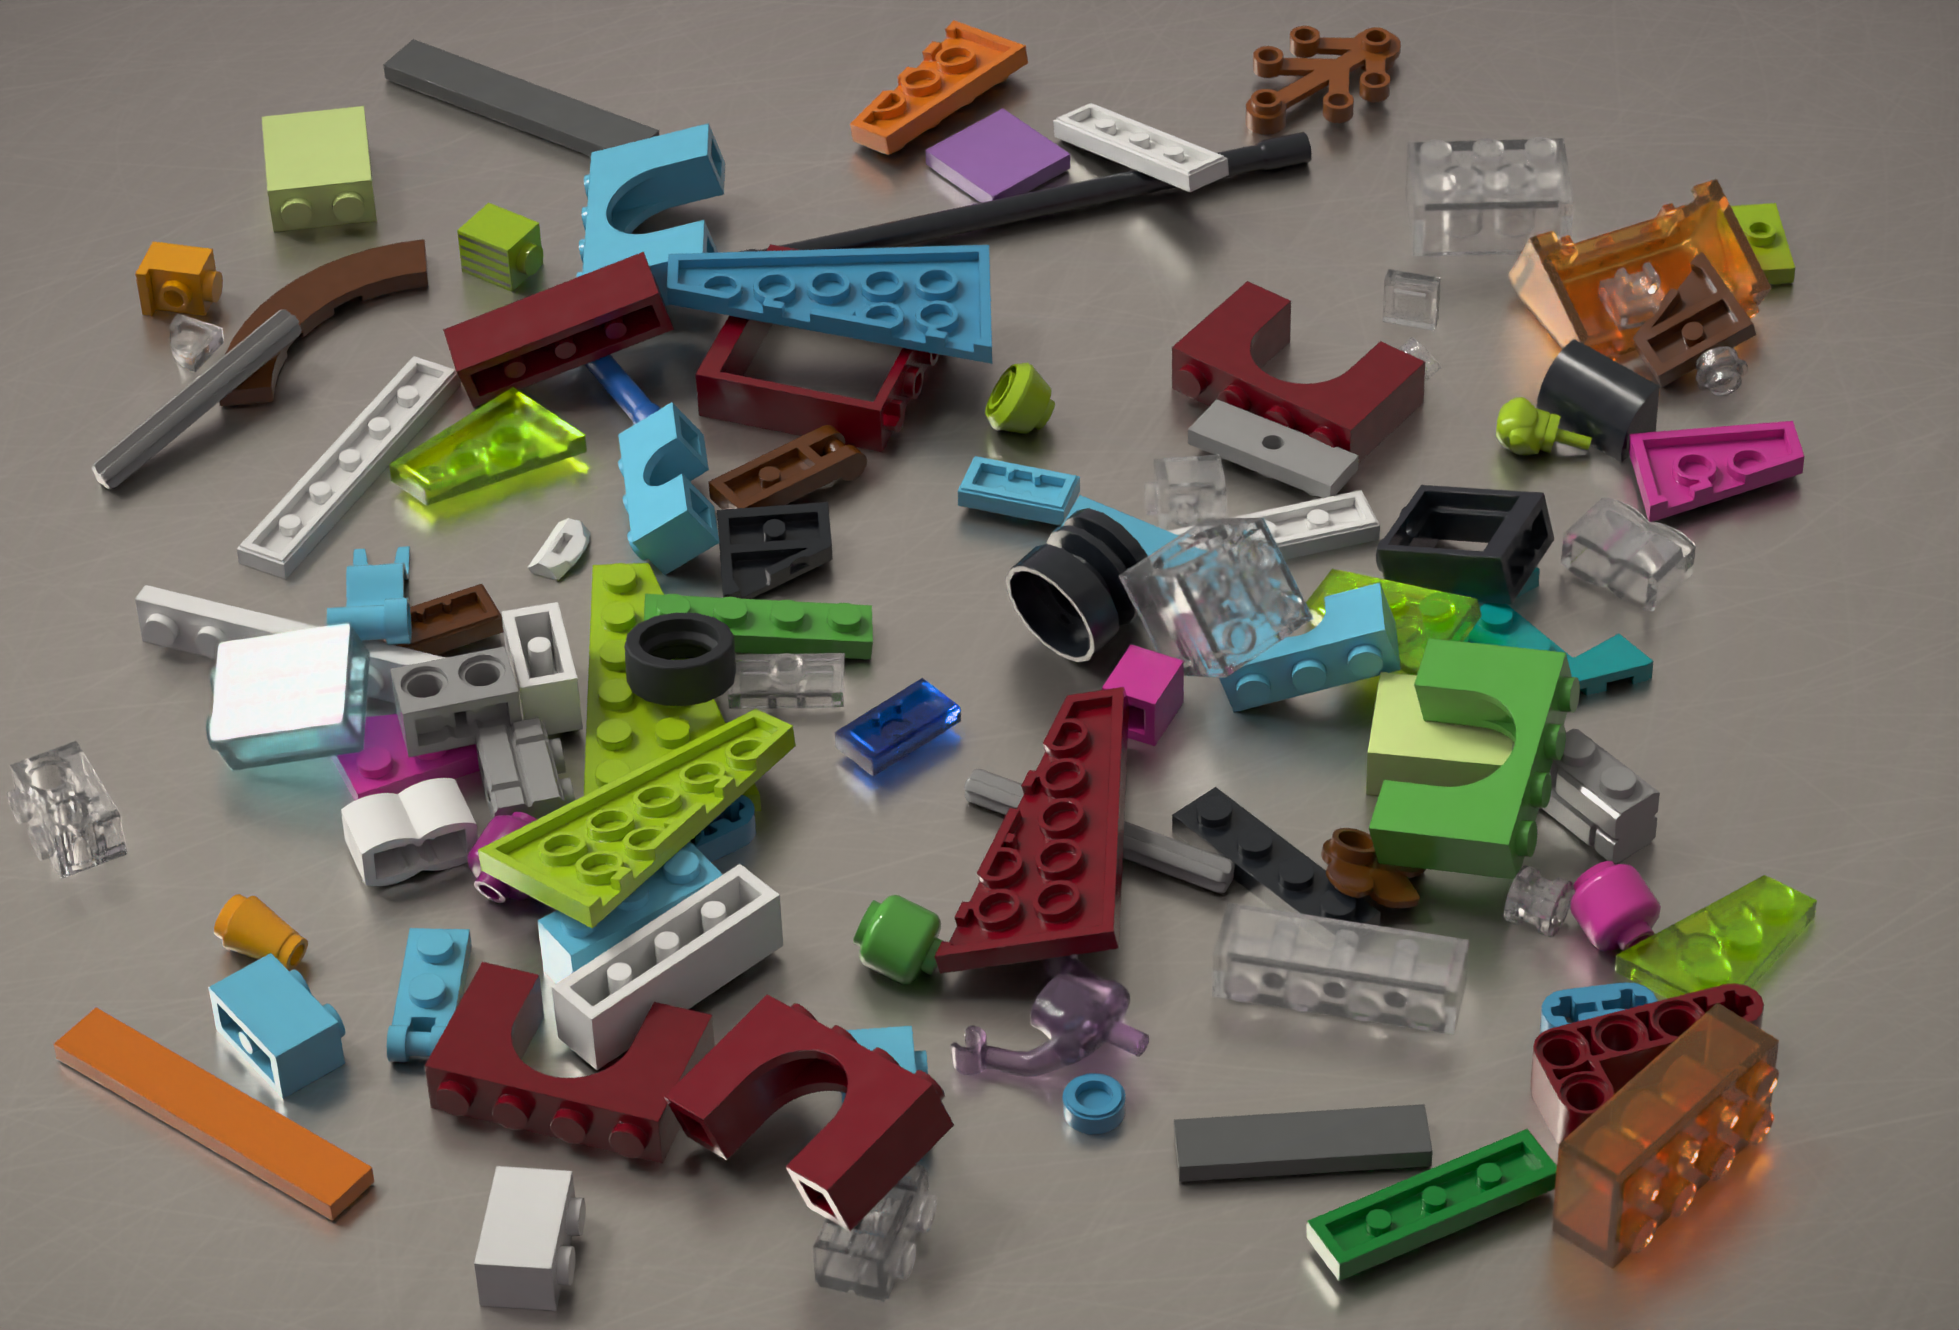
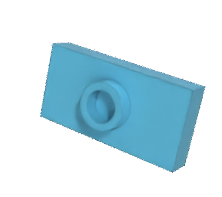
M974 456L958 489V506L1061 526L1079 495L1080 476Z

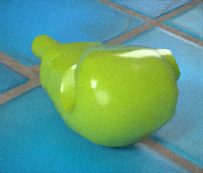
M1515 397L1502 406L1498 414L1496 438L1502 447L1518 455L1538 454L1539 450L1551 453L1554 441L1588 451L1592 440L1591 437L1559 429L1558 425L1561 416L1535 408L1524 397Z

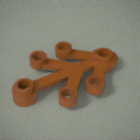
M1299 26L1290 32L1289 49L1294 56L1300 58H1283V52L1273 46H1264L1256 49L1253 53V72L1257 76L1262 78H1275L1277 76L1304 77L1279 91L1272 89L1255 91L1246 103L1245 123L1247 128L1261 135H1271L1282 131L1286 126V109L1329 86V93L1323 98V117L1332 123H1345L1351 120L1354 111V98L1349 93V74L1359 68L1366 71L1360 76L1359 94L1361 98L1368 102L1386 100L1390 95V76L1385 71L1391 69L1395 64V60L1400 56L1401 42L1399 38L1386 29L1379 27L1368 28L1358 33L1354 38L1320 37L1319 31L1314 27ZM1316 54L1341 55L1336 59L1309 58Z

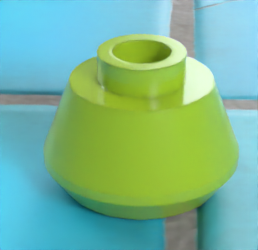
M1028 362L1013 364L999 378L991 392L985 410L986 417L993 429L1027 434L1033 428L1042 429L1050 419L1055 407V401L1050 399L1052 389L1032 364Z

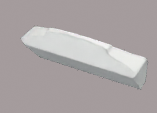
M567 518L558 522L528 566V569L532 574L559 580L581 557L590 542L591 532L580 520Z

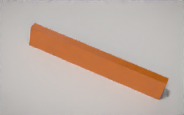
M97 1007L53 1044L56 1059L332 1221L374 1183L373 1169L368 1164Z

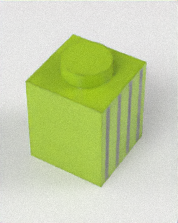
M488 203L457 230L462 272L513 292L543 265L544 252L541 245L539 222Z

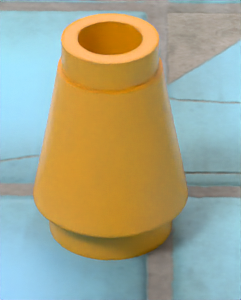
M241 894L234 895L220 911L214 926V934L223 940L225 949L258 960L272 953L288 971L294 969L301 962L308 947V940L300 936L296 930L257 896L246 898Z

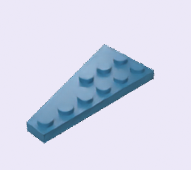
M989 245L668 254L667 297L669 305L992 364Z

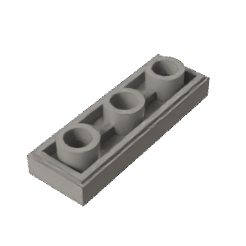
M1217 399L1188 429L1189 445L1207 451L1217 458L1227 459L1257 471L1264 477L1274 478L1297 487L1314 497L1326 498L1335 496L1358 471L1359 455L1339 447L1333 448L1306 434Z

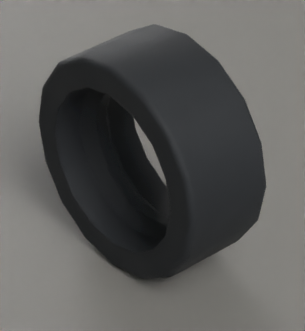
M698 613L664 614L654 616L637 624L627 634L624 646L627 683L632 692L645 701L664 706H690L713 700L723 695L734 684L736 674L734 635L728 625L714 617ZM676 658H691L685 660H671Z

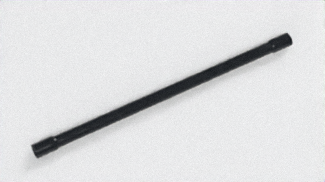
M1305 132L1262 140L1255 145L1218 152V154L1228 158L1229 175L1225 177L1257 170L1270 171L1310 162L1312 158L1310 141ZM1133 170L779 246L798 250L901 247L1177 187ZM768 248L747 249L738 252L767 251Z

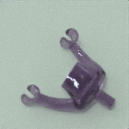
M1078 954L1043 959L1046 972L1054 978L1040 992L1032 1007L1031 1025L1044 1032L1050 1040L1030 1051H1012L988 1046L985 1031L978 1026L971 1025L964 1030L967 1047H963L956 1042L950 1045L951 1059L954 1068L964 1075H975L987 1068L1022 1077H1036L1079 1062L1093 1054L1105 1042L1139 1057L1148 1046L1149 1035L1122 1023L1127 1014L1131 999L1128 989L1116 980H1103L1079 961Z

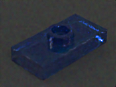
M921 678L834 732L835 747L874 777L961 722V707L925 679Z

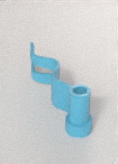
M410 546L398 547L394 563L368 565L365 549H354L353 565L347 566L346 607L327 608L329 642L386 639L387 645L411 644L409 598H404V580L409 579Z

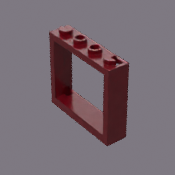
M772 244L767 249V251L798 250ZM729 316L695 374L698 414L703 417L797 436H803L825 425H832L844 436L845 445H854L857 448L883 452L892 433L900 432L905 419L906 407L911 398H918L923 384L924 372L928 365L934 366L936 364L939 354L902 348L874 402L745 377L744 374L773 324Z

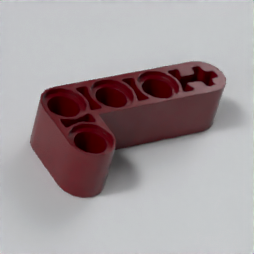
M1737 983L1724 984L1550 1028L1542 1032L1535 1039L1533 1045L1530 1091L1557 1144L1571 1154L1580 1156L1594 1155L1601 1152L1609 1144L1615 1098L1743 1066L1752 1062L1758 1054L1764 1011L1763 999L1756 990L1747 985Z

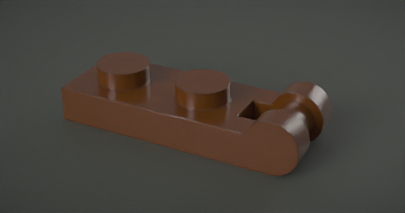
M825 425L708 481L709 497L722 510L787 505L840 478L845 481L855 480L864 472L867 466V457L854 445H845L844 436L832 425Z

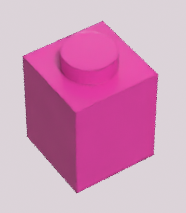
M1135 645L1129 646L1102 687V690L1119 687L1125 688L1129 702V739L1156 746L1184 703L1183 660Z

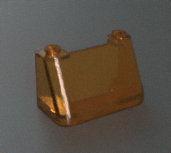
M1717 179L1693 186L1691 193L1694 200L1688 205H1682L1677 208L1674 207L1673 203L1663 205L1657 216L1653 219L1573 243L1570 235L1560 238L1558 241L1553 230L1530 237L1508 275L1516 296L1562 349L1570 341L1576 339L1614 361L1620 355L1636 351L1633 337L1645 321L1657 313L1659 303L1671 288L1677 290L1692 271L1690 262L1701 252L1705 254L1750 319L1759 313L1758 305L1765 299L1771 290V286Z

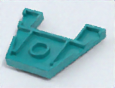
M1538 567L1535 568L1516 598L1539 586L1540 569ZM1449 600L1411 641L1410 658L1419 666L1421 665L1429 638L1557 652L1565 651L1508 604ZM1619 633L1576 657H1571L1566 653L1571 676L1579 679L1580 691L1586 696L1606 691L1607 682L1630 677L1632 684H1637L1652 678L1654 661Z

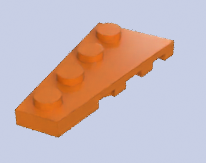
M954 20L945 29L947 38L942 43L933 41L922 52L924 61L917 68L906 67L897 76L899 86L895 90L882 91L850 123L853 142L888 155L901 150L906 143L926 130L936 127L941 120L962 106L972 103L976 97L994 85L1007 80L1009 75L1028 64L1026 46Z

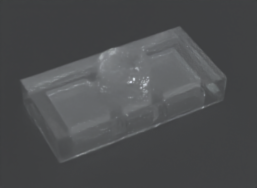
M845 653L735 655L734 684L728 689L729 709L844 707Z

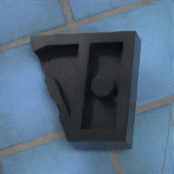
M828 502L717 510L723 597L752 599L833 560Z

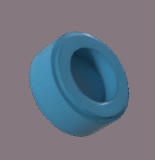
M1098 1073L1084 1074L1074 1078L1067 1084L1063 1092L1064 1118L1069 1126L1085 1134L1096 1135L1114 1130L1122 1123L1125 1117V1091L1122 1085L1114 1078Z

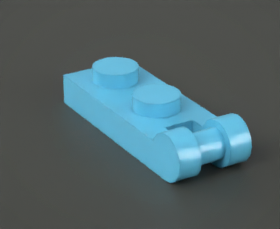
M409 929L393 1021L387 1033V1058L389 1062H408L410 1056L430 1057L464 995L472 948L470 929Z

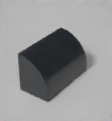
M1573 339L1561 350L1549 367L1539 390L1536 408L1561 416L1559 428L1591 437L1590 445L1622 462L1630 456L1628 451L1630 434L1656 432L1660 386L1580 341Z

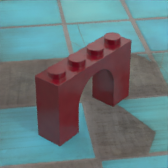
M1249 281L1244 283L1172 347L1173 390L1209 407L1216 399L1306 434L1333 448L1339 447L1359 455L1358 464L1424 403L1425 361L1381 341L1348 371L1328 381L1309 384L1292 383L1277 379L1262 371L1261 368L1290 343L1291 300Z
M482 962L425 1064L430 1107L455 1116H467L500 1124L513 1130L521 1129L558 1138L571 1144L579 1143L616 1152L625 1157L641 1158L663 1164L681 1128L664 1096L715 1046L712 1015L654 1002L630 1049L614 1065L598 1073L583 1077L563 1078L550 1076L532 1069L521 1060L544 1018L540 976L534 973Z
M768 994L664 1096L686 1136L728 1160L770 1116L787 1103L815 1092L837 1091L846 1093L844 1102L833 1119L785 1167L808 1208L848 1231H851L954 1126L942 1103L945 1093L930 1075L921 1070L912 1073L902 1068L885 1050L876 1047L871 1051L860 1045L844 1028L834 1025L830 1029L819 1023L802 1005L794 1003L790 1007Z

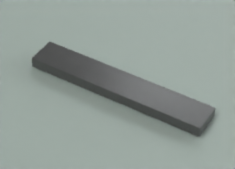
M412 39L383 64L385 79L589 156H591L592 152L659 136V130L415 39Z

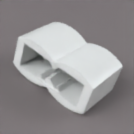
M452 778L425 780L406 788L399 794L380 793L369 795L353 801L341 809L345 842L367 886H386L399 883L411 878L421 870L439 871L460 866L468 862V853L478 840L476 822L455 779Z

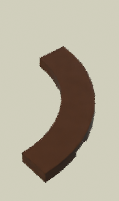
M425 239L367 249L322 265L295 279L273 294L251 314L233 337L225 354L279 310L286 309L291 315L297 317L302 330L299 337L303 338L319 324L335 315V307L351 299L359 297L363 302L388 293L428 286ZM292 342L219 402L220 406L274 401L278 374L287 359V350Z

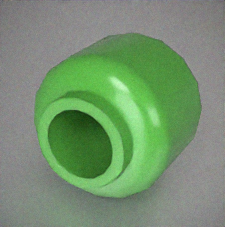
M891 895L882 904L875 900L871 902L859 924L852 943L860 947L859 959L865 967L900 984L907 985L915 981L921 971L931 976L935 972L937 963L934 956L943 941L938 938L941 930V921L936 913L899 895Z

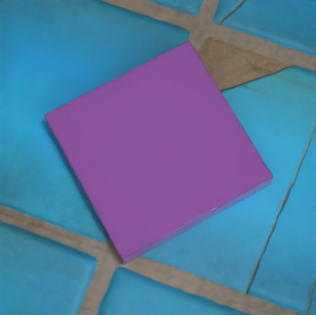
M1003 108L925 150L926 165L980 203L1027 193L1070 169V153Z

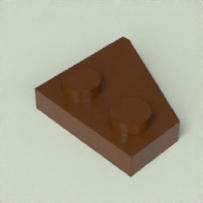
M1703 252L1696 255L1690 262L1692 271L1677 290L1671 288L1659 303L1657 313L1647 319L1633 337L1636 351L1661 387L1756 335L1753 322Z

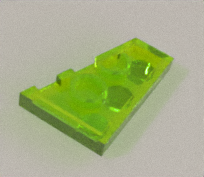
M512 387L390 463L391 481L428 506L587 452L586 437L583 433Z

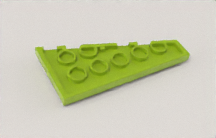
M649 563L593 565L583 796L726 724L714 699L690 706H664L645 701L634 694L627 683L624 647L627 634L637 624L644 621L645 594L664 595ZM676 658L671 660H685L691 658ZM754 783L742 795L752 801L755 812L761 811L760 793Z

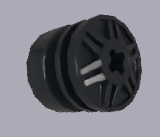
M1090 508L1075 511L1062 527H1057L1050 534L1046 544L1033 548L1010 569L1006 576L1007 593L1015 611L1026 627L1046 647L1061 657L1075 662L1090 660L1115 637L1119 626L1130 624L1136 618L1139 611H1144L1159 594L1158 575L1151 559L1140 543L1120 523L1105 513Z

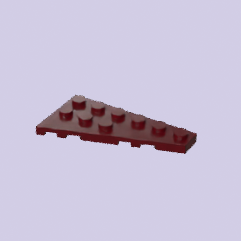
M1124 687L1066 696L1043 741L1045 753L1036 771L1029 770L1021 785L1024 795L1017 809L1009 808L977 871L979 879L977 888L969 902L961 903L954 917L957 927L950 941H942L934 956L940 974L1119 949L1129 702Z

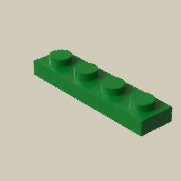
M1525 1129L1307 1221L1306 1238L1338 1281H1341L1559 1188L1561 1170L1530 1131Z

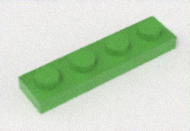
M645 594L644 621L654 616L670 613H698L714 617L728 625L733 633L735 653L871 660L873 645L872 605L739 599L736 597L682 596L679 594Z

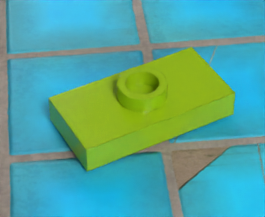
M1776 203L1724 206L1723 224L1741 286L1794 283L1795 265Z

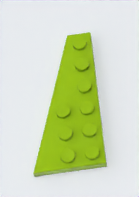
M754 709L478 849L481 871L593 929L796 746L793 725L758 709Z

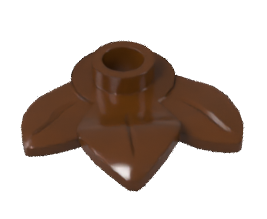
M1337 829L1333 832L1332 838L1324 842L1321 857L1328 865L1326 876L1337 890L1356 899L1369 895L1378 904L1390 908H1411L1419 904L1420 896L1408 878L1419 876L1426 869L1380 864L1371 835L1358 829Z

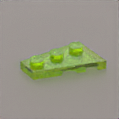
M1337 569L1330 570L1304 604L1309 622L1317 626L1325 615L1324 597L1380 583L1396 622L1400 667L1402 671L1409 675L1418 674L1429 638L1463 642L1482 617L1478 601L1475 598Z
M1763 875L1617 954L1615 972L1668 999L1724 984L1737 983L1753 988L1814 919L1817 900Z

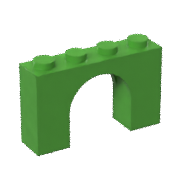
M1429 638L1414 683L1423 720L1490 728L1503 733L1515 744L1510 756L1499 769L1488 777L1472 784L1443 787L1384 780L1369 825V832L1378 862L1380 864L1518 880L1524 858L1532 857L1536 848L1537 824L1535 820L1539 808H1547L1550 801L1552 789L1550 770L1553 760H1561L1566 742L1564 722L1567 712L1574 713L1577 709L1580 694L1579 679L1571 676L1566 652Z

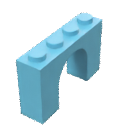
M709 123L591 153L590 174L584 176V187L588 203L581 210L585 229V239L579 241L583 270L577 273L576 278L644 252L660 289L665 306L669 305L667 297L668 254L718 252L705 220L647 234H631L642 222L663 210L724 195L725 160Z

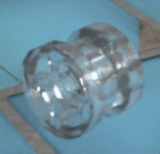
M1524 865L1515 876L1509 889L1504 907L1505 921L1515 925H1521L1525 922L1535 925L1539 934L1553 938L1562 927L1568 914L1573 896V882L1561 877L1553 880L1542 877L1539 869Z

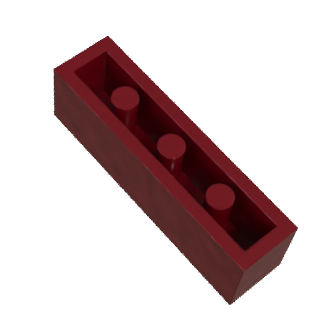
M644 252L443 329L456 372L473 408L674 330L660 289Z

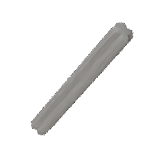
M286 309L279 310L99 458L92 466L96 480L108 489H115L296 339L302 331L297 317L291 315Z
M983 769L973 770L964 787L966 789L965 798L967 801L1003 815L1007 814L1009 808L1017 809L1024 793L1021 783ZM1124 821V859L1216 893L1226 892L1232 883L1235 874V864L1232 860Z

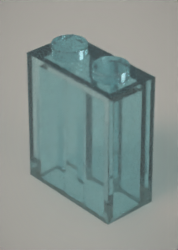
M345 623L219 643L217 666L213 667L210 673L214 705L213 716H209L206 721V735L210 747L218 751L232 771L357 753L364 749L370 652L351 624Z

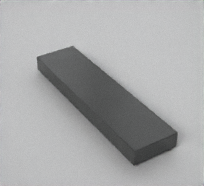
M1425 1104L1174 1120V1141L1179 1182L1432 1166V1145Z

